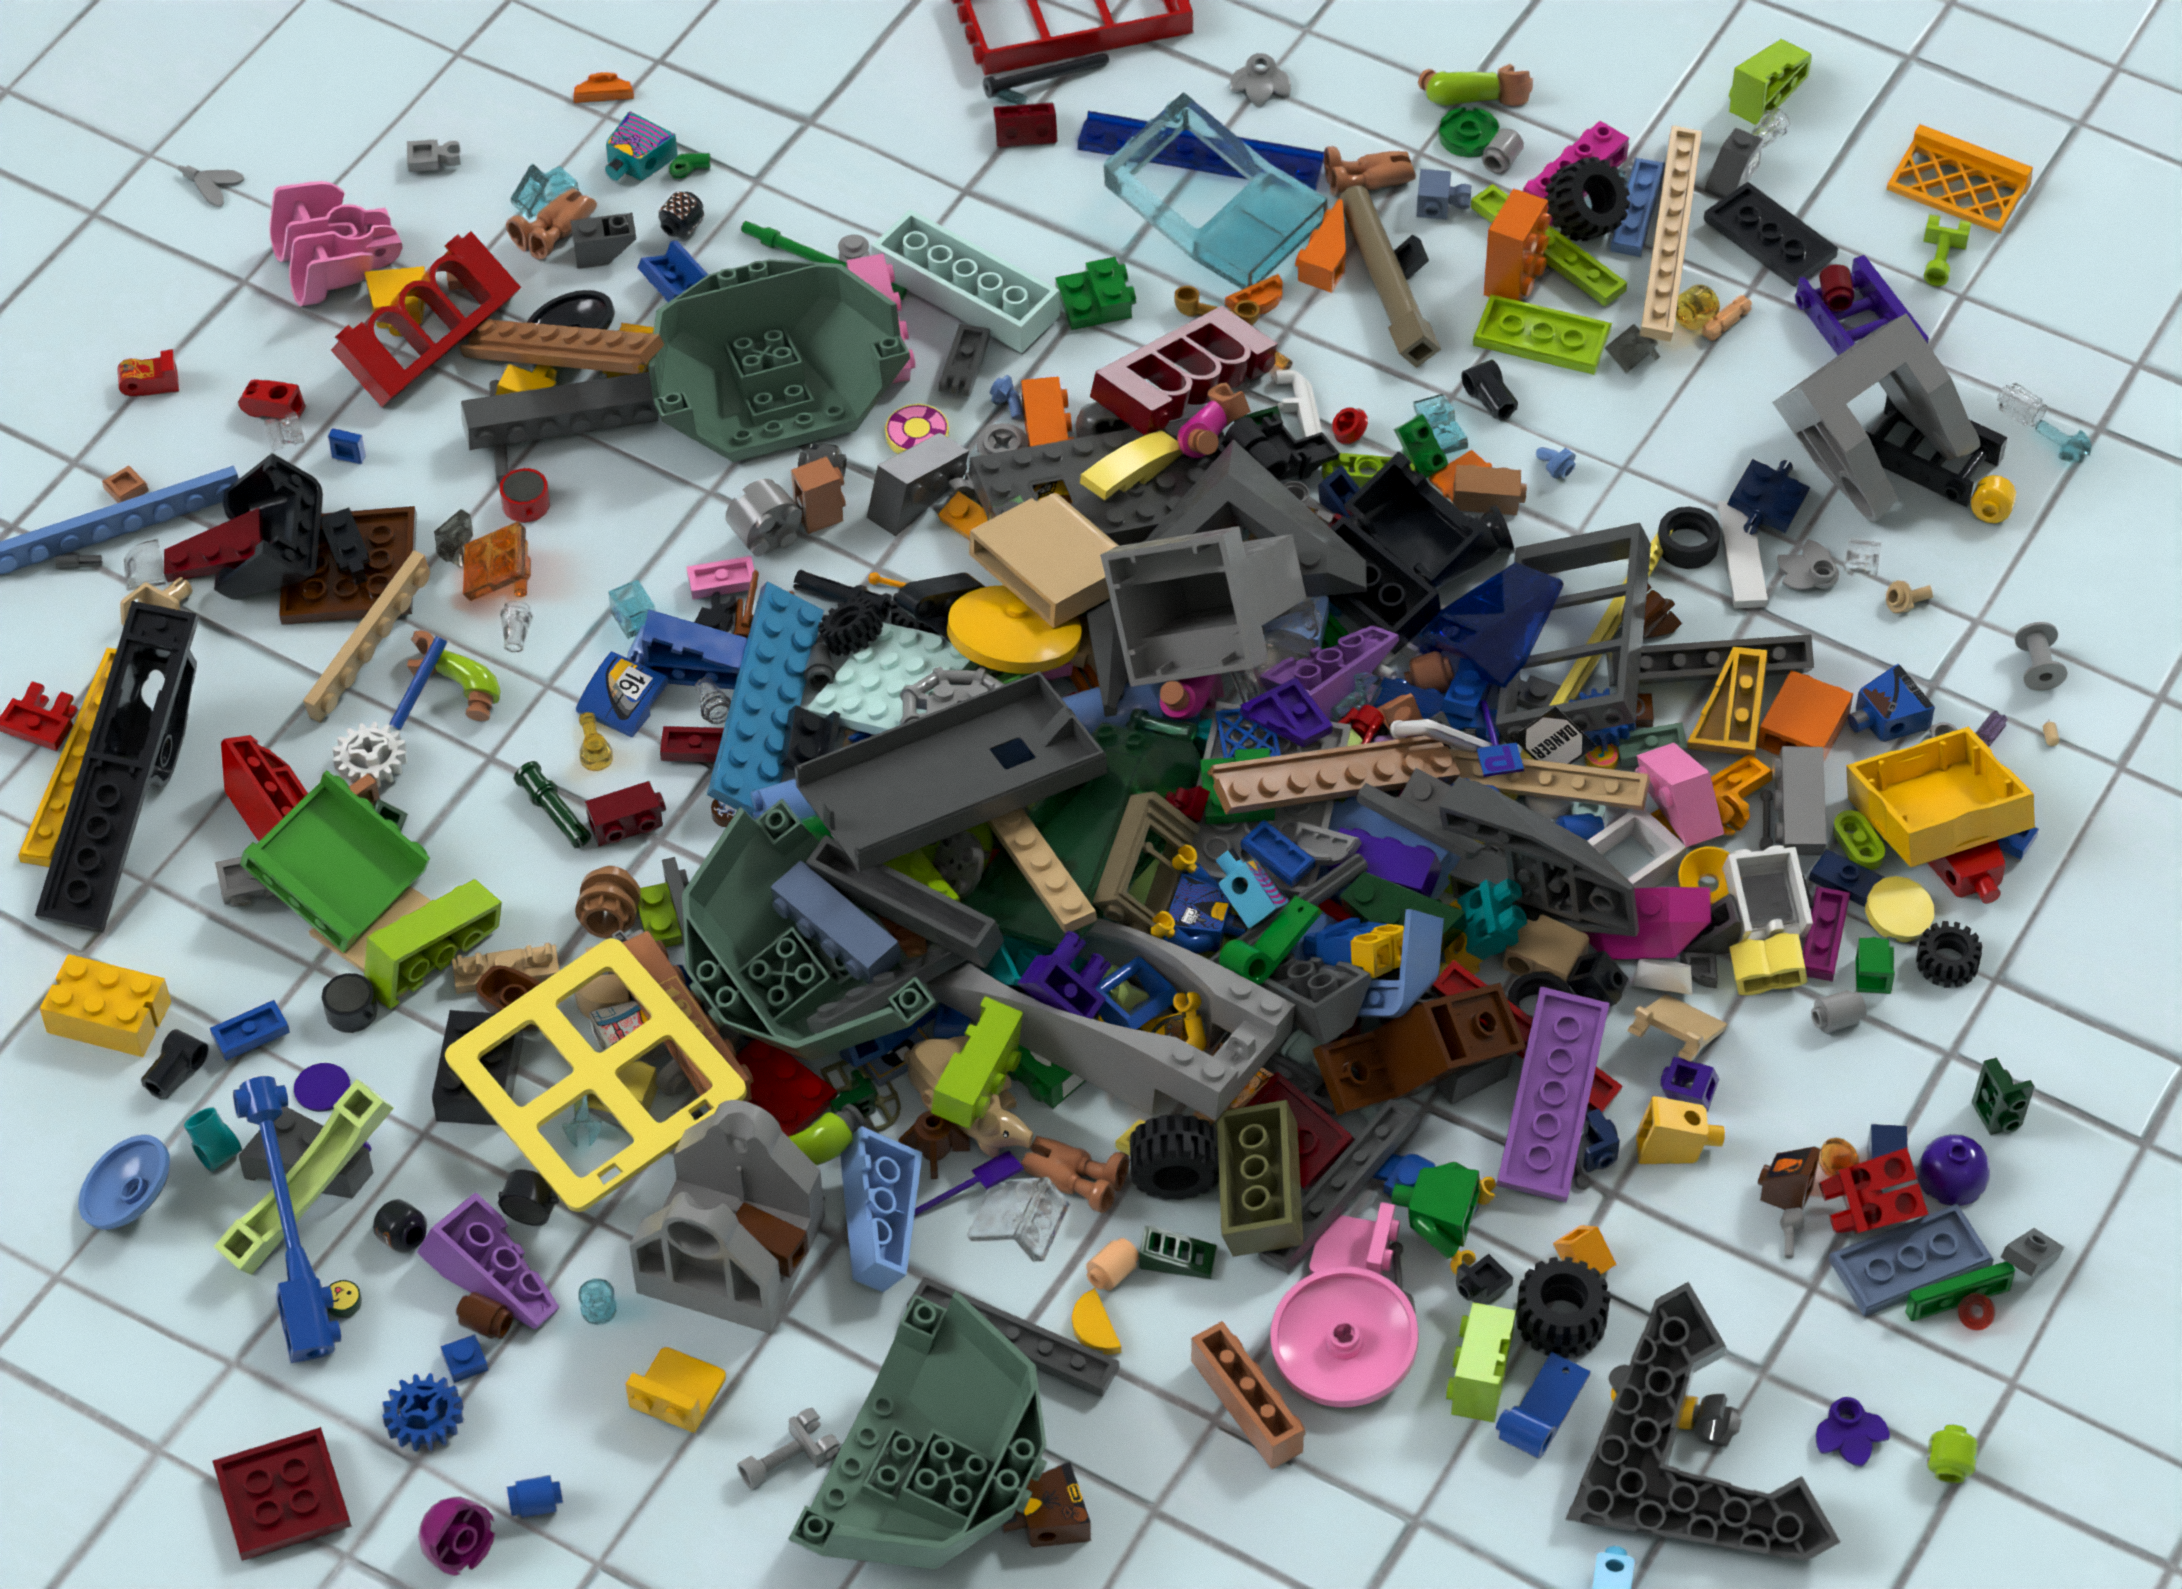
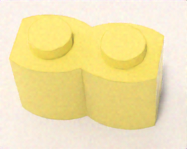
M1778 933L1764 941L1745 939L1729 947L1738 995H1755L1767 992L1773 988H1793L1808 982L1799 934Z

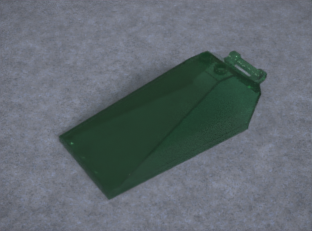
M1135 708L1132 711L1126 725L1117 722H1102L1091 736L1107 755V774L1042 799L1028 813L1030 820L1095 909L1097 921L1104 915V912L1092 902L1130 796L1155 791L1165 799L1168 791L1175 794L1179 787L1188 790L1197 786L1200 773V754L1192 743L1197 735V725L1188 721L1179 723L1149 715L1147 710ZM1145 728H1148V729L1160 731V732H1163V733L1175 735V737L1173 738V737L1165 736V735L1158 734V733H1154V732H1150V731H1147V730H1144V729H1145ZM1149 828L1144 842H1151L1153 849L1161 854L1167 841ZM1004 846L984 870L974 891L960 902L995 920L1002 934L1056 949L1065 937L1064 931ZM1142 849L1128 888L1156 859L1151 854L1144 853ZM1097 921L1072 931L1080 936L1077 941L1082 939Z

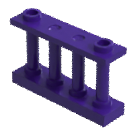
M1865 255L1853 258L1851 271L1853 288L1860 292L1863 299L1854 301L1851 307L1845 311L1835 312L1830 310L1823 302L1821 287L1814 289L1805 277L1799 278L1795 302L1800 310H1804L1838 356L1853 346L1855 341L1863 339L1875 329L1905 313L1928 344L1929 337ZM1869 309L1874 311L1880 318L1849 331H1846L1839 323V320Z

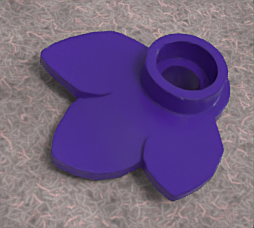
M1842 1397L1832 1403L1829 1408L1828 1418L1822 1421L1816 1430V1445L1820 1453L1825 1454L1839 1450L1841 1456L1847 1462L1856 1466H1864L1871 1457L1872 1442H1884L1890 1439L1886 1422L1879 1415L1865 1412L1861 1403L1852 1397ZM1841 1415H1849L1852 1419H1844Z

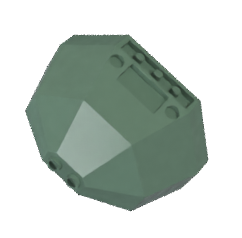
M768 259L754 261L748 265L733 269L727 268L717 273L709 274L656 311L653 334H659L665 345L651 358L648 370L654 405L662 422L728 460L737 462L856 431L908 362L910 352L900 335L897 304L843 265Z
M784 799L779 800L755 820L740 806L682 892L686 972L693 980V983L689 986L702 1002L706 999L712 1006L708 1013L720 1028L726 1025L735 1032L812 1061L907 1028L935 1007L937 1003L926 983L923 984L915 976L888 998L890 1003L869 1015L820 1033L810 1032L806 1019L818 1013L817 1009L820 1006L831 1002H838L846 997L845 994L849 990L865 987L868 983L862 978L859 980L855 979L847 971L842 961L837 957L835 959L830 958L823 951L817 940L813 937L811 939L806 938L792 919L781 917L772 906L771 886L800 860L806 864L807 859L820 842ZM849 900L892 936L875 912ZM900 945L899 948L902 960L899 961L888 972H892L897 968L901 967L900 963L909 958Z
M956 1290L952 1295L948 1309L914 1294L899 1323L894 1341L870 1393L811 1507L805 1505L788 1540L825 1557L937 1569L1010 1520L1016 1510L1023 1513L1033 1493L1027 1490L1031 1479L1036 1482L1039 1481L1048 1462L1041 1458L1047 1444L1036 1365Z

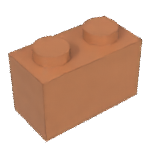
M827 456L791 469L793 500L802 511L801 524L807 534L842 522V507L846 506V502L841 491L844 479L838 467L833 468Z

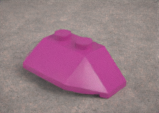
M1634 888L1639 925L1637 936L1581 932L1588 935L1589 944L1597 952L1605 951L1611 959L1675 958L1711 923L1710 888Z

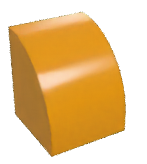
M1580 1225L1553 1243L1562 1261H1565V1257H1572L1575 1263H1579L1582 1260L1588 1263L1587 1268L1589 1270L1596 1268L1600 1275L1617 1265L1598 1226Z

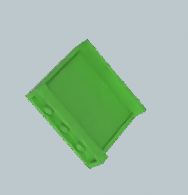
M326 770L322 775L320 783L257 844L252 842L243 851L240 865L340 951L345 953L426 871L430 857L419 843L411 842L406 838L393 821L385 820L375 811L371 802L365 798H359L353 793L344 779L339 776H333Z

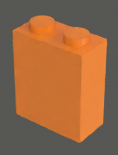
M1791 670L1760 725L1757 747L1776 755L1780 754L1782 746L1823 747L1825 761L1848 719L1854 693Z

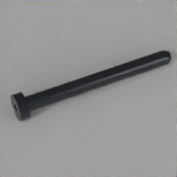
M1101 53L996 80L993 76L985 77L983 79V89L988 98H994L998 96L999 91L1106 65L1109 62V56Z

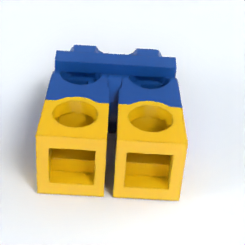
M1351 917L1337 924L1327 925L1317 933L1305 935L1303 938L1304 954L1309 957L1322 958L1324 964L1335 966L1339 961L1348 962L1355 966L1363 967L1364 971L1370 973L1371 978H1376L1400 967L1404 926L1377 922H1363L1360 924V918Z

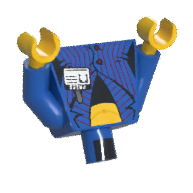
M1184 845L1178 849L1179 854L1172 858V866L1177 870L1186 869L1187 872L1186 874H1181L1169 913L1161 911L1152 918L1156 925L1151 928V934L1158 938L1163 937V940L1195 954L1207 951L1216 952L1220 950L1225 934L1240 937L1247 932L1248 927L1239 915L1231 914L1232 904L1220 888L1218 882L1199 863L1194 864L1197 860L1196 850L1190 845Z

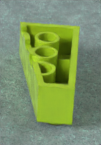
M473 879L462 886L455 887L451 892L442 897L429 901L418 910L408 915H403L396 922L383 929L374 931L367 937L364 977L372 983L375 997L391 1010L400 1003L397 997L407 989L414 992L424 984L422 978L435 968L442 971L450 965L458 950L462 949L464 952H467L497 929L500 925L502 902L480 882Z

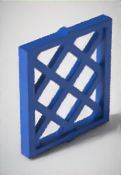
M1240 708L1215 711L1223 758H1233L1235 750L1247 749L1242 745L1248 739L1257 744L1254 749L1269 748L1271 752L1270 757L1281 755L1277 734L1243 717L1240 713ZM1228 716H1240L1234 723L1225 718ZM1244 719L1254 724L1248 732L1239 727ZM1222 723L1230 727L1225 734ZM1258 727L1267 732L1262 740L1252 735ZM1234 730L1243 735L1238 743L1229 738ZM1271 736L1273 739L1274 748L1266 743L1271 738ZM1226 742L1233 746L1229 753H1227Z

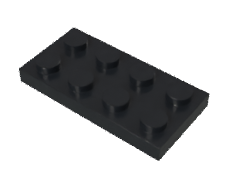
M1749 182L1740 186L1704 213L1705 222L1793 287L1798 285L1799 278H1808L1836 258L1838 254L1837 246Z

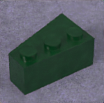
M1365 871L1340 895L1343 910L1353 918H1360V924L1363 922H1377L1404 926L1406 909L1444 918L1441 953L1468 926L1464 911Z

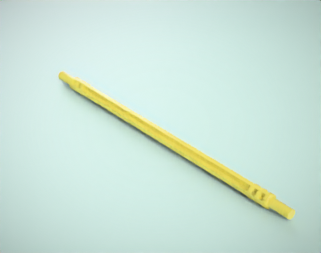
M1658 532L1651 542L1648 578L1663 555ZM1627 577L1624 580L1623 584L1627 583ZM1625 596L1616 597L1612 600L1586 645L1612 640L1623 622L1621 614L1625 603ZM1603 654L1578 658L1549 706L1568 703L1570 699L1576 700ZM1524 749L1521 751V758L1533 759ZM1502 793L1514 801L1518 797L1517 794ZM1475 840V841H1477V842H1479V843H1481V844H1483V845L1485 844L1484 842Z

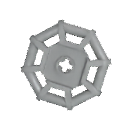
M942 667L934 668L930 675L914 685L905 686L900 692V698L903 701V717L900 720V724H905L1005 684L989 675L987 669L978 668L977 671L943 670ZM950 684H971V685H950ZM934 688V693H933V694H931V695H926V694H925L926 692H928V691H930L931 689ZM916 708L926 710V713L918 714Z

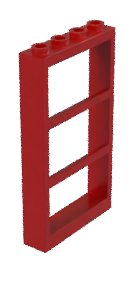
M951 0L953 4H958L957 14L959 22L966 25L965 36L967 43L973 44L972 51L975 64H981L985 76L1193 33V9L1189 0H1162L1167 11L1166 14L1114 24L1105 0H1094L1104 26L1053 37L1049 33L1037 0H1026L1041 39L989 50L970 0Z

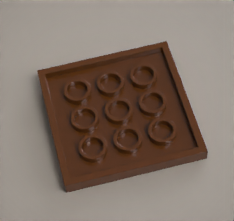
M415 506L351 511L370 558L369 563L363 564L368 581L355 585L349 570L343 572L338 570L320 526L315 574L305 582L281 588L279 610L281 624L364 618L416 548L417 512ZM321 513V517L331 513ZM413 598L409 608L400 615L412 614Z

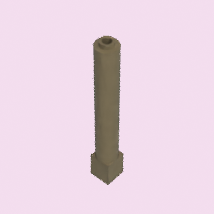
M1363 186L1349 187L1339 198L1343 200L1344 215L1390 320L1391 326L1388 329L1396 348L1402 357L1417 368L1441 350L1430 323L1422 317L1368 190Z

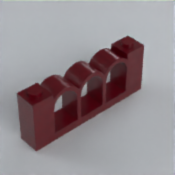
M1220 306L1095 371L1090 397L1143 435H1148L1157 430L1164 429L1170 421L1181 418L1186 413L1188 404L1203 405L1210 401L1208 391L1220 383H1227L1233 389L1239 387L1244 382L1245 376L1252 380L1263 373H1268L1276 362L1275 354L1278 343L1224 306ZM1145 379L1149 380L1150 382H1152V383H1153L1154 385H1156L1157 387L1153 386L1152 384H1150V383H1149L1148 381H1146Z

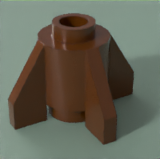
M1649 584L1647 585V592L1652 588ZM1651 590L1646 596L1643 639L1673 633L1682 624L1676 615L1669 611L1675 605L1672 599H1664L1655 590ZM1623 607V611H1622V614H1621V618H1622V619H1623V617H1624V607Z
M931 1110L922 1113L916 1122L898 1139L899 1143L922 1152V1156L930 1160L931 1179H938V1161L943 1159L950 1152L951 1148L952 1152L970 1151V1137L964 1134L951 1121L932 1114Z

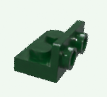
M1997 1057L1983 1062L1971 1101L1990 1135L2000 1132L2010 1133L2023 1125L2035 1087L2031 1080L2013 1085L2009 1071L2003 1069Z

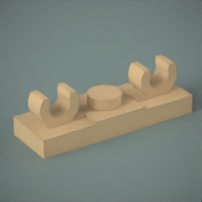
M549 942L541 947L532 948L531 945H527L525 949L492 952L481 955L478 952L475 953V956L462 958L461 955H457L456 959H452L456 994L475 992L479 979L493 966L502 965L516 969L535 978L539 982H544L559 971L556 944L551 945Z

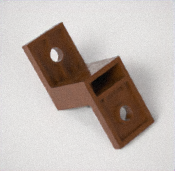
M1496 983L1422 1002L1407 1011L1403 1016L1391 1020L1372 1032L1322 1044L1312 1049L1336 1113L1340 1116L1387 1103L1390 1099L1395 1101L1417 1095L1465 1067L1519 1053L1526 1049L1502 985L1501 983ZM1479 1018L1486 1022L1488 1032L1481 1027ZM1351 1067L1356 1068L1359 1072L1360 1081L1353 1077Z

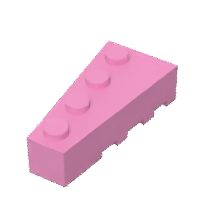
M884 253L846 261V268L895 302L897 304V311H902L899 293H893L891 283L895 282L892 264H886ZM899 319L900 335L905 343V340L909 338L906 322ZM909 349L910 359L891 384L910 380L911 369L915 368L912 349Z

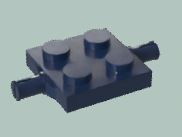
M1754 459L1749 463L1727 505L1741 511L1748 517L1743 527L1746 533L1752 526L1749 534H1755L1760 524L1771 526L1783 533L1787 532L1811 488L1788 476L1793 469L1790 461L1784 469L1787 460H1782L1777 470Z

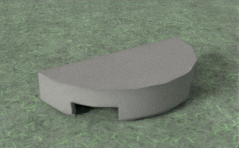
M1297 822L1295 837L1298 846L1314 858L1317 865L1332 866L1342 863L1353 856L1362 844L1358 837Z

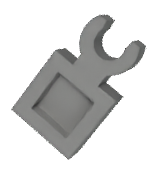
M437 139L407 141L408 172L439 170V163H445L449 166L460 165L459 142L449 141L438 146Z

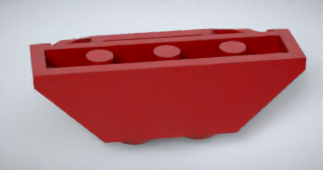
M246 735L223 739L221 742L224 791L256 839L260 841L308 792L289 764L271 750L257 744L258 740L253 736Z

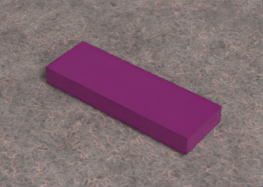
M1816 886L1813 899L1814 906L1811 909L1813 925L1806 936L1803 949L1807 977L1833 982L1850 892Z

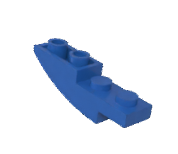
M1487 629L1474 630L1460 657L1458 671L1443 699L1441 711L1472 719L1475 718L1479 708L1482 709L1480 702L1482 700L1486 701L1502 657L1506 636L1498 635L1496 632Z

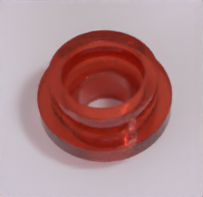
M1973 1293L1963 1298L1960 1302L1958 1316L1962 1324L1967 1328L1983 1330L1994 1321L1995 1306L1987 1296ZM1973 1305H1979L1983 1309L1982 1317L1973 1315Z

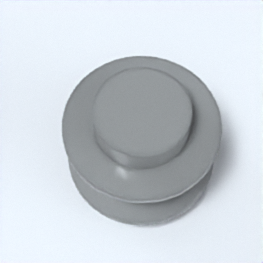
M847 235L838 243L839 260L845 263L850 259L870 256L868 251L869 242L861 235Z

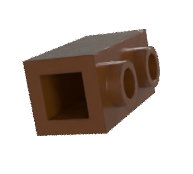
M743 1202L735 1213L738 1222L778 1261L779 1273L791 1278L809 1252L807 1231Z

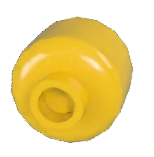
M1990 475L1981 479L1977 483L1971 497L1973 514L1986 523L1995 524L2003 522L2011 514L2016 501L2014 485L2008 479L1997 475Z

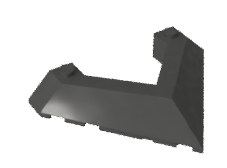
M1234 439L1144 541L1230 528L1234 524H1237L1244 530L1248 529L1258 539L1293 534L1306 598L1367 592L1365 559Z
M1689 1281L1657 1298L1598 1438L1594 1453L1591 1455L1573 1504L1570 1506L1566 1520L1802 1561H1809L1841 1543L1803 1476L1768 1494L1757 1490H1748L1731 1485L1729 1482L1704 1475H1695L1681 1471L1679 1468L1668 1466L1693 1374L1726 1356V1345Z

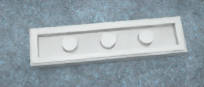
M1718 501V515L1734 609L1767 607L1768 598L1757 533L1749 534L1752 526L1746 533L1743 527L1748 517L1741 511L1727 505L1728 501Z

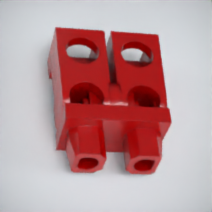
M1907 1147L1840 1169L1835 1172L1836 1175L1819 1183L1824 1201L1843 1196L1847 1210L1829 1215L1834 1234L1851 1231L1857 1234L1929 1215L1919 1183L1887 1193L1882 1191V1189L1917 1179Z

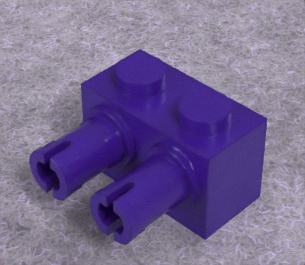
M1067 931L1053 954L1037 955L1017 984L1041 1003L1092 1019L1106 1000L1095 988L1111 968V964L1109 961L1103 963L1105 960L1103 956L1092 953L1091 958L1078 975L1070 968V965L1082 948L1085 947L1086 942L1083 939L1077 941L1080 936L1074 932Z

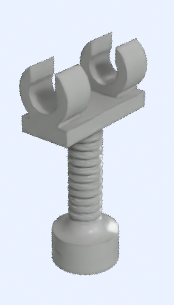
M807 1408L800 1412L797 1417L793 1416L788 1419L789 1432L795 1440L761 1458V1460H756L753 1456H749L737 1463V1467L745 1484L750 1489H754L766 1481L765 1474L768 1471L795 1457V1455L805 1452L815 1467L818 1468L822 1465V1462L830 1461L838 1455L840 1451L838 1446L841 1444L833 1434L826 1435L816 1444L814 1443L809 1434L820 1427L821 1424L818 1421L820 1416L814 1408Z

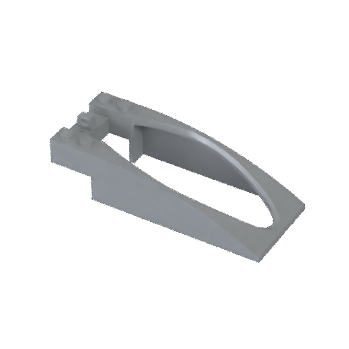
M994 900L982 913L995 920L1001 934L1005 936L1038 934L1056 945H1059L1065 937L1064 931L1045 905ZM1098 917L1097 921L1072 931L1080 936L1077 941L1083 939L1086 942L1085 947L1082 948L1077 956L1089 961L1092 953H1097L1105 958L1103 963L1109 961L1110 964L1116 965L1119 968L1136 956H1140L1171 983L1177 993H1184L1186 997L1188 992L1198 993L1202 1000L1196 1013L1200 1014L1202 1022L1207 1024L1205 1035L1206 1049L1210 1050L1226 1030L1232 1033L1213 1057L1177 1037L1130 1029L1053 1008L997 981L979 970L969 960L926 982L934 999L976 1022L980 1020V1004L985 996L1022 1011L1023 1018L1019 1045L1151 1116L1170 1096L1215 1121L1291 1034L1295 1004L1215 962L1158 937ZM1136 974L1127 980L1130 984L1146 992Z

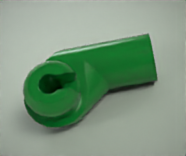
M710 153L680 154L669 165L670 175L676 179H682L694 169L710 168Z

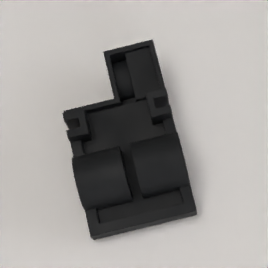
M1277 413L1272 415L1271 420L1268 417H1264L1262 424L1258 426L1249 417L1237 420L1229 427L1226 436L1218 438V447L1213 453L1217 458L1234 439L1278 481L1297 476L1298 474L1300 480L1310 478L1312 472L1322 464L1337 460L1340 455L1323 432L1295 440L1285 428L1283 421Z

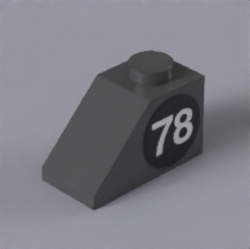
M1735 128L1719 151L1704 191L1723 199L1745 184L1760 165L1763 138Z

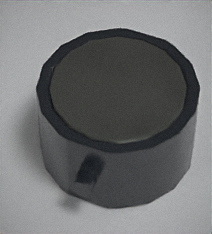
M345 973L335 976L324 986L321 998L327 1021L334 1029L341 1032L354 1033L364 1030L375 1020L378 1006L372 983L366 977L357 973Z
M525 1169L511 1172L503 1191L498 1193V1205L502 1212L511 1219L530 1226L546 1224L554 1205L559 1203L558 1195L543 1177L535 1171Z

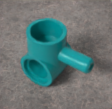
M215 1108L203 1109L185 1121L184 1128L192 1140V1149L200 1162L209 1171L213 1172L242 1151L238 1138L222 1121Z

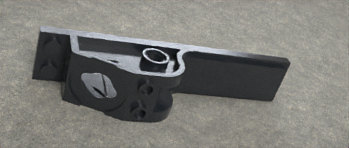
M136 601L131 602L35 912L37 919L104 933L146 793L150 785L163 788L168 784L174 772L184 740L191 691L197 668V661L190 651L199 621L196 613ZM153 670H159L163 674L165 681L162 690L158 692L152 711L151 707L143 700L142 687L149 679L150 673ZM126 756L135 757L138 760L128 759Z

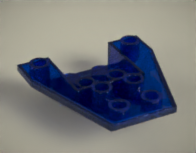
M1515 562L1440 610L1412 644L1420 649L1422 655L1433 651L1440 653L1447 651L1469 660L1481 679L1505 688L1526 664L1564 583L1561 579Z

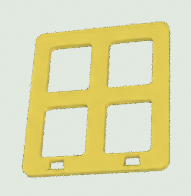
M613 938L606 939L451 1044L445 1052V1058L449 1067L564 1204L574 1212L587 1210L676 1148L685 1130L714 1114L718 1105L727 1100L743 1101L747 1094L743 1079L623 943ZM611 971L647 1010L651 1018L605 1051L596 1052L557 1006L603 973ZM533 1024L538 1027L574 1070L569 1076L527 1105L520 1107L513 1102L479 1060L483 1055L521 1029ZM665 1040H672L711 1083L712 1088L666 1121L659 1123L651 1117L617 1077V1074ZM587 1094H595L634 1139V1142L587 1176L580 1178L573 1173L538 1130L542 1125ZM707 1103L711 1110L695 1121L691 1114ZM616 1167L621 1173L603 1185L600 1177Z

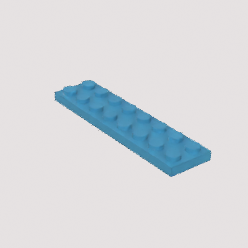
M768 581L761 587L707 791L708 796L736 810L741 806L751 817H753L752 813L756 812V810L754 809L750 793L781 783L785 766L780 765L788 713L795 705L800 706L806 684V680L803 678L804 671L810 656V649L816 644L819 633L818 624L822 621L821 618L824 613L823 609Z

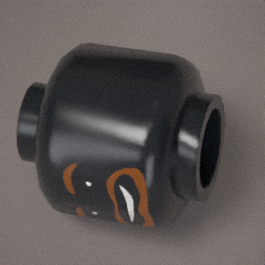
M395 1199L387 1202L378 1210L374 1218L373 1230L376 1237L392 1250L401 1253L408 1252L418 1247L425 1239L427 1220L420 1210L407 1201Z

